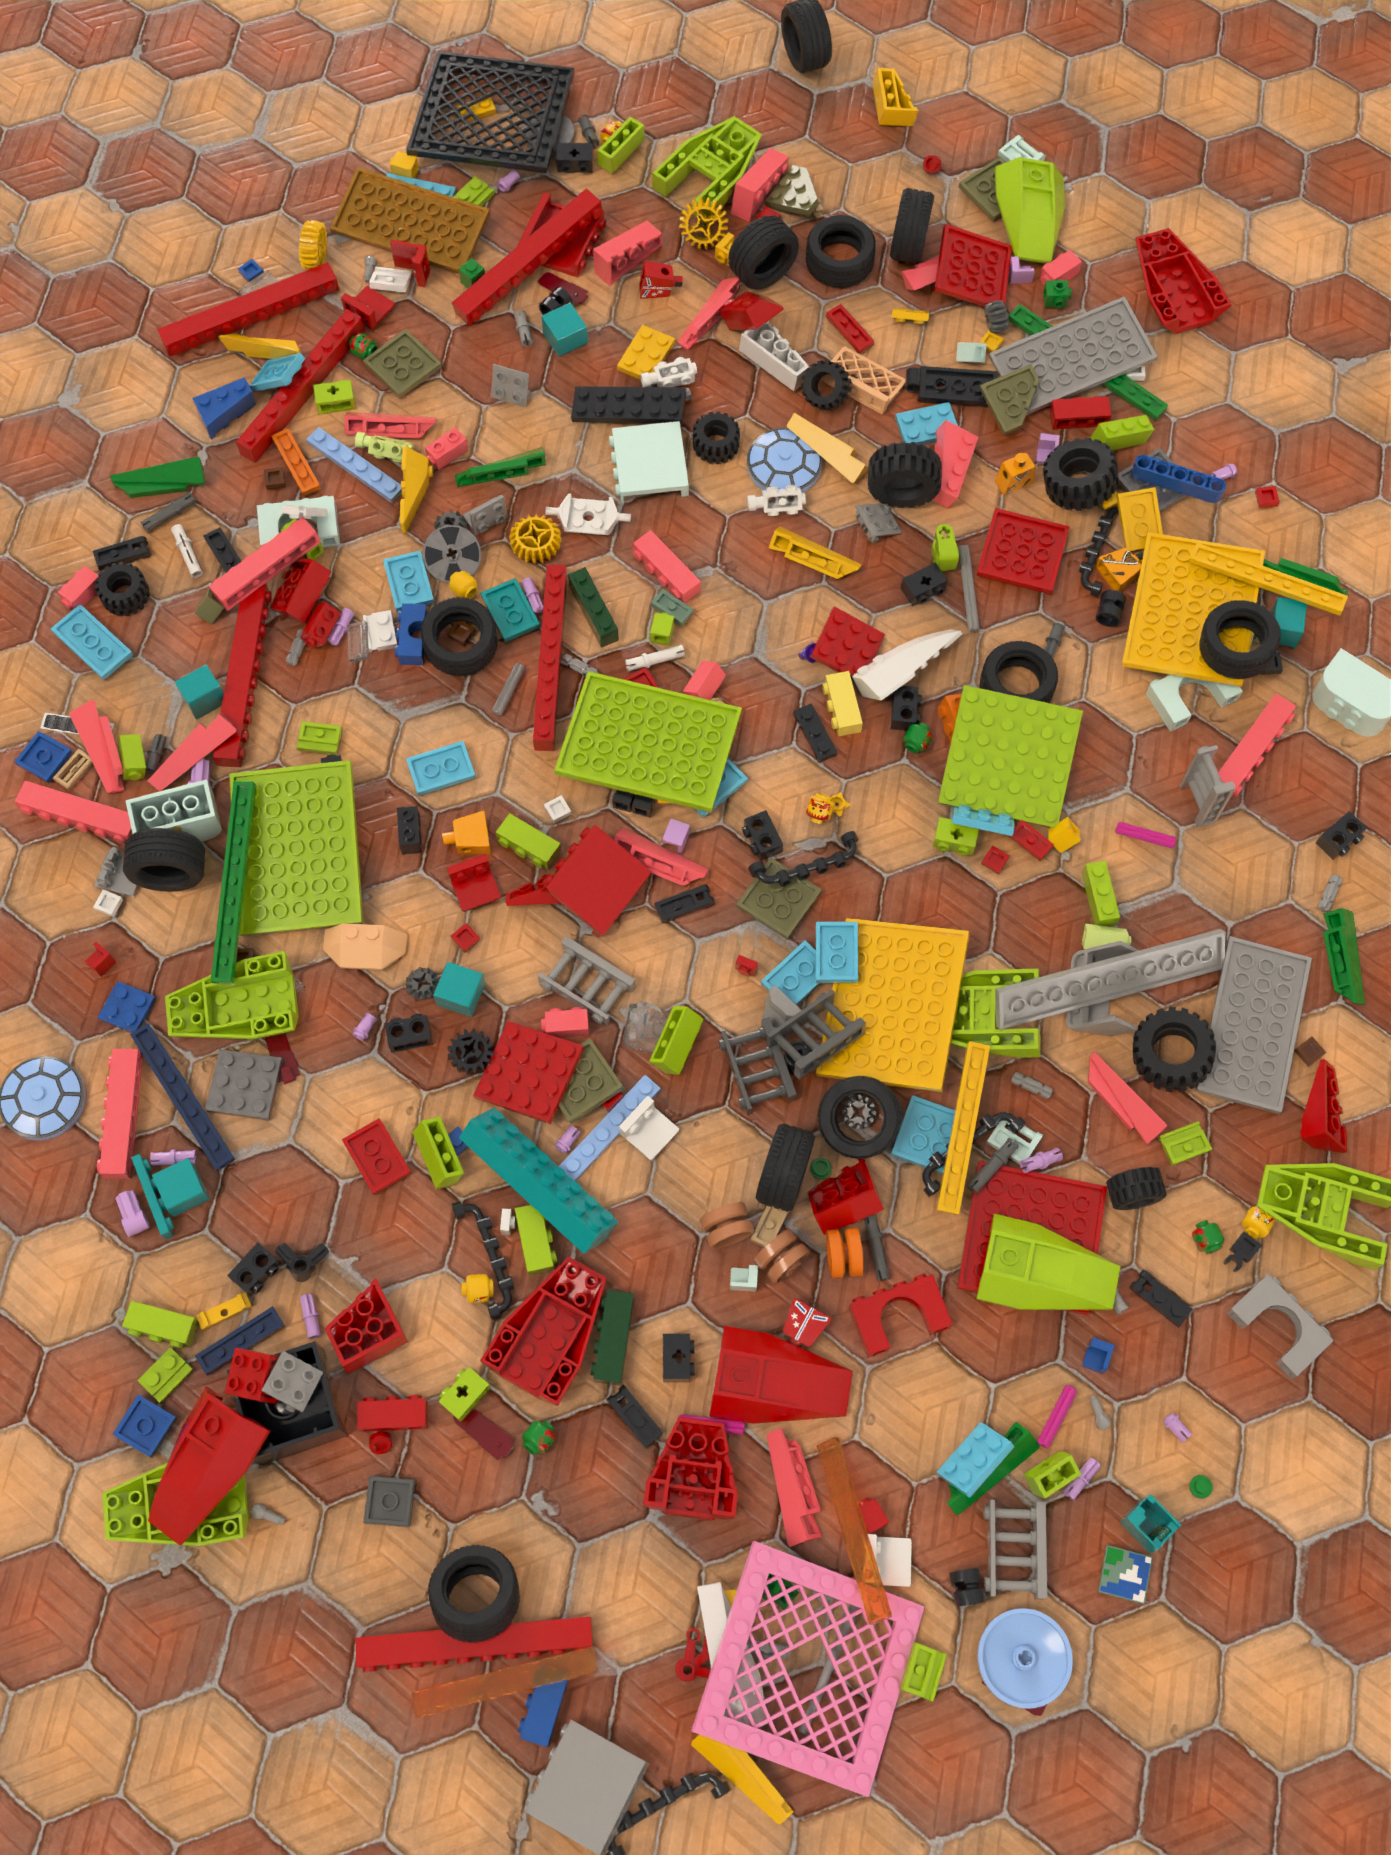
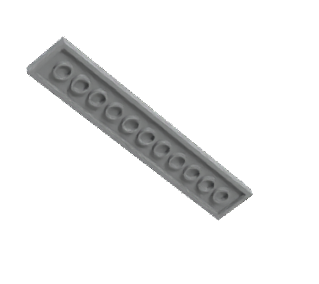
M1218 929L995 989L996 1026L1002 1030L1221 970L1225 960L1226 932Z

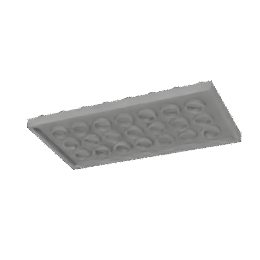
M1125 296L989 353V358L999 377L1032 364L1039 378V383L1026 416L1050 406L1052 400L1059 398L1067 399L1152 363L1158 357Z
M1232 936L1228 938L1225 960L1221 969L1209 1029H1212L1214 1032V1040L1216 1041L1215 1062L1213 1063L1211 1073L1207 1074V1079L1203 1083L1197 1082L1196 1092L1279 1115L1282 1113L1310 971L1311 957Z

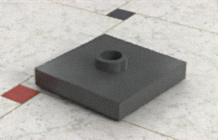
M369 1476L363 1523L410 1528L416 1480Z

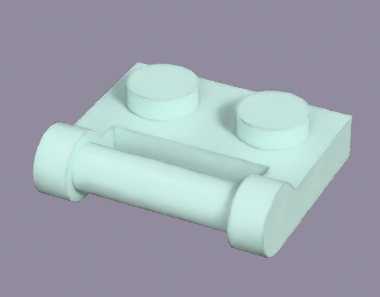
M1017 135L998 151V156L1005 162L1018 157L1044 161L1046 157L1042 152L1039 153L1023 141V137Z
M1001 1121L986 1143L999 1150L1008 1138L1013 1139L1012 1143L1015 1141L1019 1148L1009 1158L1020 1165L1022 1159L1030 1157L1043 1134L1040 1132L1036 1133L1024 1126L1018 1132L1032 1140L1029 1144L1005 1128L1006 1124L1010 1125L1008 1121Z

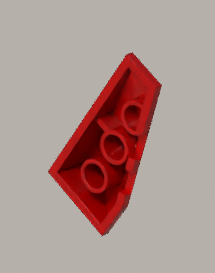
M547 874L541 876V879L535 884L527 883L507 893L505 901L507 906L556 904L561 902L548 891H541L544 887L542 882L548 876Z
M1321 1059L1302 1117L1300 1135L1302 1140L1312 1148L1345 1153L1347 1152L1346 1126H1341L1339 1116L1343 1114V1110L1336 1099V1095H1339L1335 1068L1325 1059Z

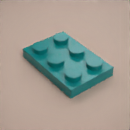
M516 578L480 593L505 643L540 628V623Z

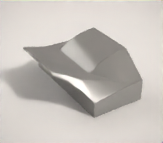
M774 985L769 989L765 998L763 1019L770 1017L773 1028L779 1027L802 1011Z

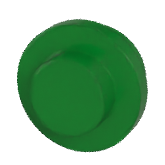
M816 1158L810 1165V1172L816 1179L827 1178L832 1170L830 1162L825 1158Z
M1197 1475L1191 1479L1189 1489L1193 1496L1204 1499L1211 1495L1213 1485L1208 1477Z

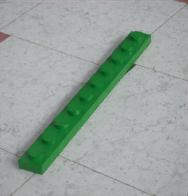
M1021 304L1008 315V320L1030 336L1053 327ZM1124 374L1102 383L1103 386L1155 421L1168 407L1167 403Z
M253 781L233 782L211 972V982L214 984H234L256 783Z

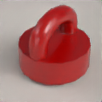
M929 155L924 159L923 168L925 172L936 174L942 170L941 160L938 156Z
M378 1431L369 1437V1448L375 1454L387 1453L392 1447L391 1435L388 1432Z

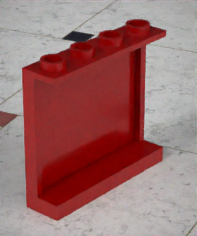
M544 192L517 246L565 206L551 202V194ZM604 210L599 218L593 220L585 230L580 231L572 241L566 243L558 253L553 254L541 266L579 277L581 271L585 270L587 258L591 257L594 244H597L599 241L601 230L605 229L607 220L604 217Z
M593 825L590 828L586 827L579 835L581 837L578 843L574 842L567 850L569 855L566 859L562 858L555 866L557 869L553 875L549 874L542 882L544 887L541 891H548L589 925L596 937H600L606 933L651 874V871L598 826Z

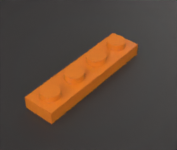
M289 428L271 435L302 495L307 496L320 490V484Z

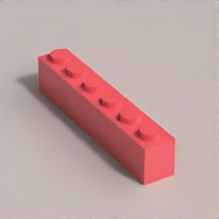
M302 517L298 521L293 522L283 532L278 533L268 543L263 544L257 551L247 556L238 565L232 567L223 576L214 580L209 585V588L216 599L228 611L321 542L314 528Z
M1277 693L1218 772L1222 782L1228 783L1233 781L1236 789L1232 796L1237 797L1243 789V786H1241L1243 781H1249L1254 773L1251 771L1253 767L1258 768L1264 760L1263 753L1270 752L1275 744L1272 742L1275 737L1280 738L1285 730L1283 728L1284 724L1287 723L1289 725L1296 715L1293 713L1296 705Z
M24 781L15 800V803L20 808L19 810L24 814H36L43 820L50 821L52 819L66 827L69 825L75 826L76 829L82 832L91 831L101 838H106L107 836L121 844H124L132 835L128 812L35 783Z
M112 1049V1056H109L108 1066L110 1068V1076L106 1078L108 1095L104 1098L106 1113L101 1122L102 1130H104L103 1138H100L99 1141L101 1159L97 1161V1171L104 1179H131V1157H133L143 1063V1054L139 1049Z

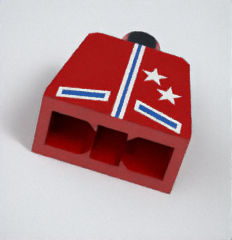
M644 261L639 281L640 299L669 297L672 287H682L683 277L673 276L671 265Z
M794 1298L783 1333L790 1336L789 1343L801 1347L803 1343L811 1347L831 1322L832 1318L803 1301Z

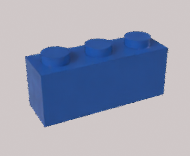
M542 1666L541 1670L536 1669L532 1684L536 1685L533 1694L529 1693L525 1704L528 1713L526 1719L521 1718L517 1731L521 1733L520 1739L549 1747L570 1674Z

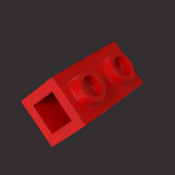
M326 602L317 605L300 638L311 648L323 646L341 613Z

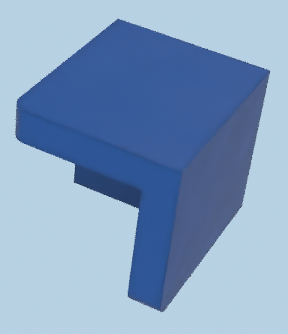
M1093 1337L1088 1343L1082 1366L1101 1374L1105 1373L1114 1345Z

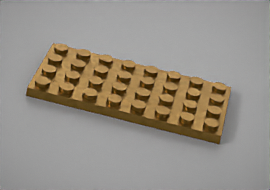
M357 167L330 230L332 233L387 251H391V240L421 244L427 248L429 264L459 273V268L471 259L491 212L489 208Z

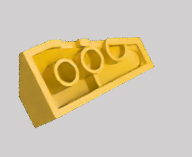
M403 447L401 468L404 480L401 481L402 498L404 499L400 500V526L402 533L405 534L428 489L430 477H433V466H430L429 459L409 447Z

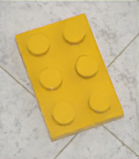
M642 325L619 361L617 370L641 380L640 374L654 373V367L666 359L675 344V338Z
M1156 487L1116 495L1124 548H1128L1130 551L1145 549L1148 532L1163 534Z

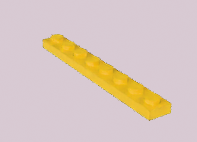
M1196 543L1189 563L1339 616L1348 598L1347 595Z
M971 1041L967 1044L936 1211L959 1215L989 1056L990 1046Z

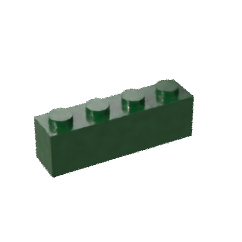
M586 567L569 573V587L600 647L602 648L619 641L618 628Z
M607 1290V1295L602 1296L601 1309H604L603 1318H599L597 1331H601L600 1340H595L594 1353L597 1354V1360L592 1362L590 1376H594V1382L621 1386L634 1293Z

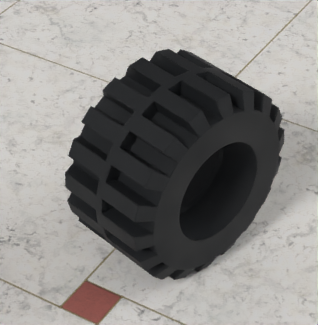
M828 360L817 361V364L813 363L810 365L811 369L807 368L805 370L806 376H802V380H804V383H801V388H804L802 395L806 396L805 400L811 403L813 407L823 410L839 408L838 405H843L845 403L844 399H848L850 396L848 391L852 390V387H849L852 381L848 378L849 373L845 371L843 366ZM830 374L834 378L835 386L831 394L823 397L819 393L818 384L823 376Z
M716 411V413L708 412V415L703 414L701 419L698 418L696 420V424L693 426V450L696 451L698 457L701 456L702 461L708 460L710 464L712 462L720 464L721 461L726 463L728 458L731 460L734 458V454H737L740 445V428H738L739 424L737 421L734 422L735 419L732 416L728 417L727 413L721 414L720 411ZM719 435L724 437V439L715 441L708 437Z
M119 562L118 565L113 563L111 567L106 566L104 568L105 571H101L98 574L100 578H96L95 581L97 584L95 589L104 608L113 615L116 613L117 616H122V614L130 616L132 612L134 614L138 613L137 610H142L144 608L143 604L148 602L147 597H150L149 586L138 567H133L131 563L125 565L124 562ZM130 585L127 591L115 593L119 587Z
M1142 1167L1124 1171L1112 1176L1106 1182L1113 1209L1132 1210L1146 1207L1161 1201L1167 1196L1160 1169L1155 1167Z

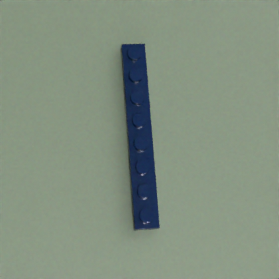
M147 1023L130 1034L215 1170L219 1171L236 1160L150 1024Z

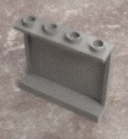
M570 1720L569 1724L566 1723L561 1730L560 1736L562 1738L558 1746L555 1745L549 1754L548 1759L550 1762L547 1768H543L537 1778L539 1784L535 1792L532 1791L527 1797L525 1812L598 1855H605L650 1763L601 1737L576 1721Z

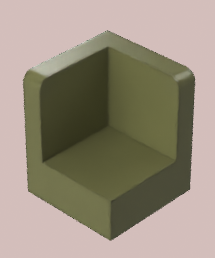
M210 588L197 604L195 614L212 624L224 607L213 595Z

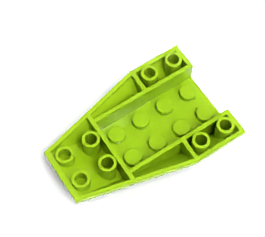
M1022 157L996 166V200L1015 257H1019L1020 260L1045 264L1051 263L1065 210L1063 176L1052 162Z
M285 951L243 959L237 962L234 984H214L211 982V975L165 996L168 1036L258 1039L295 1031L299 1018L295 979Z
M998 1214L993 1215L987 1255L976 1299L1018 1310L1113 1309L1121 1266L1038 1224Z
M167 1463L102 1493L105 1540L178 1545L148 1521L152 1503ZM245 1475L182 1545L204 1546L245 1538L249 1519Z

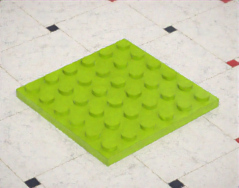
M964 685L938 804L959 807L961 804L967 805L974 811L979 812V809H986L991 811L992 815L999 816V813L1010 815L1011 819L1016 821L1023 820L1026 823L1054 828L1059 823L1083 711Z

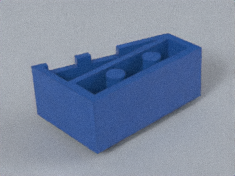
M245 377L192 398L210 439H213L215 434L222 428L226 429L229 426L228 423L236 417L240 418L256 405L252 390Z

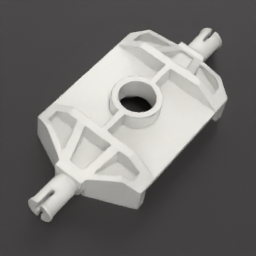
M568 494L560 507H546L545 515H557L564 532L609 535L619 521H631V514L617 512L612 497H609V501L572 498L571 494ZM587 515H591L594 517L590 521H586L583 519Z

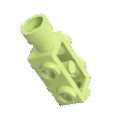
M357 432L355 437L356 447H369L368 453L374 454L375 458L384 459L389 457L394 462H402L403 447H409L412 450L414 448L411 442L388 438L387 436H368L366 433Z

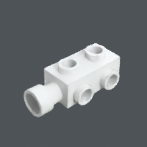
M679 357L671 363L660 362L654 367V373L649 374L646 372L640 374L642 387H651L654 384H657L658 387L688 385L695 382L697 367L695 362L691 363L690 358L685 359L684 357Z
M796 485L785 486V489L767 487L766 490H762V496L755 497V495L747 496L748 511H756L757 508H763L764 513H768V516H777L781 511H787V514H797L798 510H802V505L806 504L805 493H801L800 487L797 488ZM789 495H794V498L791 501L787 500V497ZM769 497H775L773 502L768 501Z

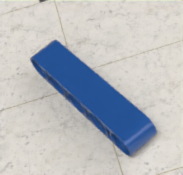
M1147 455L1136 457L1131 470L1132 476L1137 480L1210 503L1219 502L1226 489L1225 481L1218 477Z

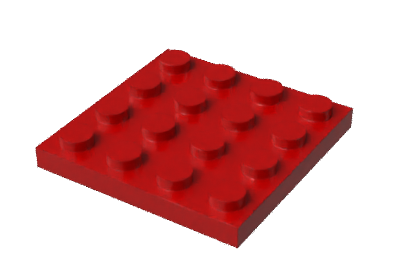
M945 224L942 231L934 291L983 307L996 300H1002L1005 304L1012 246Z
M995 508L976 576L1052 595L1070 526Z
M507 1021L493 1051L494 1055L490 1058L491 1063L487 1064L473 1096L475 1099L551 1125L585 1048L583 1045Z

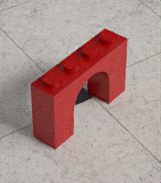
M921 1274L914 1277L913 1282L906 1284V1281L894 1284L893 1289L886 1291L885 1288L874 1291L871 1297L859 1296L852 1300L853 1303L849 1305V1311L867 1358L884 1353L890 1349L881 1324V1311L887 1304L893 1301H907L917 1307L922 1315L929 1336L951 1328L953 1324L933 1274L929 1276Z

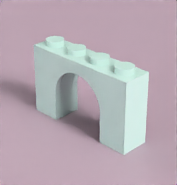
M334 496L257 505L260 546L272 540L281 532L280 530L286 523L294 519L289 518V514L282 513V505L327 509V517L312 516L311 520L317 524L318 536L323 548L340 546L337 506Z
M1168 674L1161 680H1153L1149 684L1146 695L1171 732L1188 724L1191 713L1180 698L1178 691L1180 686L1187 683H1198L1205 686L1221 708L1238 701L1243 691L1240 686Z

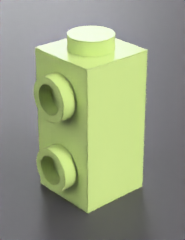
M1085 923L1082 938L1083 949L1118 941L1131 945V936H1129L1127 929Z

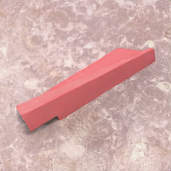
M939 255L915 264L916 268L902 271L906 289L917 290L936 281Z
M728 278L720 282L677 341L680 346L688 351L722 318L719 310L724 307L725 302L733 299V296L739 291V278Z
M347 412L344 416L345 435L363 432L368 436L420 438L436 422L437 418Z
M90 700L70 713V717L107 793L124 792L120 776L123 774L122 765L108 717H98L95 701Z
M222 713L208 727L201 722L148 779V782L158 791H162L236 732V728Z
M622 828L615 836L614 841L648 868L651 873L684 886L693 880L704 878L708 873L709 869L625 828Z
M1093 1052L1089 1057L1088 1084L1130 1131L1135 1128L1146 1145L1149 1144L1166 1129L1167 1124Z
M778 1428L767 1434V1440L787 1543L789 1547H793L822 1537L813 1516L821 1512L800 1444L795 1440L789 1441L784 1436L783 1429Z

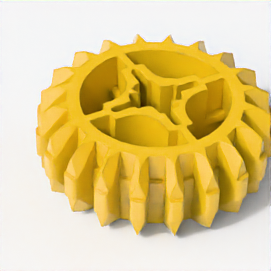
M700 197L699 204L693 199V207L688 203L686 207L689 211L683 209L682 213L685 216H680L679 219L685 222L679 225V228L685 229L681 234H688L685 241L688 242L692 239L691 246H694L697 242L699 249L702 244H705V249H708V243L715 247L714 240L719 243L721 241L719 236L724 237L726 235L722 230H728V226L724 225V223L728 222V218H722L726 215V211L719 212L722 209V205L716 208V200L709 204L710 198H707L706 203H703V198ZM701 209H708L715 215L707 216ZM696 212L698 220L692 226H689V218ZM701 218L704 222H709L707 223V229L704 225H699L701 224ZM718 220L719 227L712 235L710 225ZM693 231H702L707 237H699Z
M306 221L301 228L299 260L304 270L312 269L325 262L328 238L326 227L319 221Z
M537 513L534 517L528 514L527 519L521 517L520 522H515V527L511 528L509 536L511 541L510 547L520 560L525 558L526 563L530 560L534 564L536 560H540L543 563L545 558L550 561V555L555 556L556 550L560 549L562 540L558 525L553 523L551 518L546 520L545 515L539 518Z

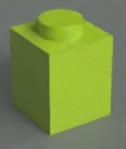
M655 613L650 631L651 643L670 646L674 629V616L668 613Z

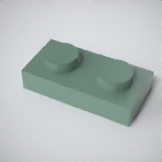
M664 589L651 601L653 608L661 613H668L674 616V622L680 626H683L694 613L693 608Z

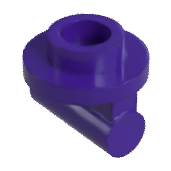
M811 642L798 654L800 659H805L811 663L816 662V660L810 657L816 643Z

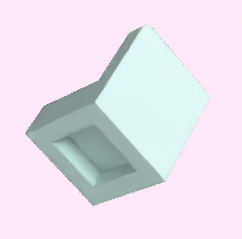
M958 342L956 361L985 363L987 344Z
M749 1265V1269L731 1268L730 1290L756 1292L758 1265Z

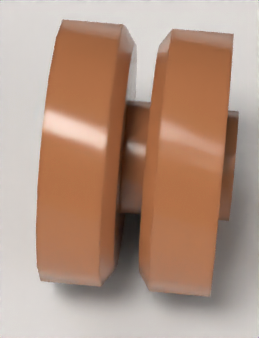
M745 1203L727 1204L706 1213L700 1218L703 1231L710 1232L706 1239L711 1250L735 1245L755 1234L752 1222L744 1220L748 1216Z
M790 1229L783 1231L775 1237L754 1259V1262L761 1270L771 1267L768 1270L767 1277L774 1285L793 1273L810 1254V1251L804 1244H797L793 1247L797 1236Z

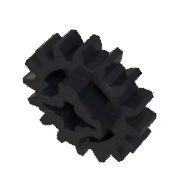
M464 1029V1035L457 1032V1039L451 1038L450 1040L453 1046L447 1047L448 1051L451 1052L448 1054V1059L452 1060V1067L457 1066L459 1073L464 1069L466 1075H469L472 1070L476 1075L479 1068L485 1071L484 1064H490L491 1062L488 1058L494 1055L490 1051L494 1049L493 1045L488 1044L490 1038L488 1036L484 1038L483 1031L476 1034L475 1029H472L471 1033ZM481 1044L484 1046L485 1049L484 1054L482 1053V1051L479 1050L481 1048ZM457 1050L462 1053L460 1060L457 1058Z

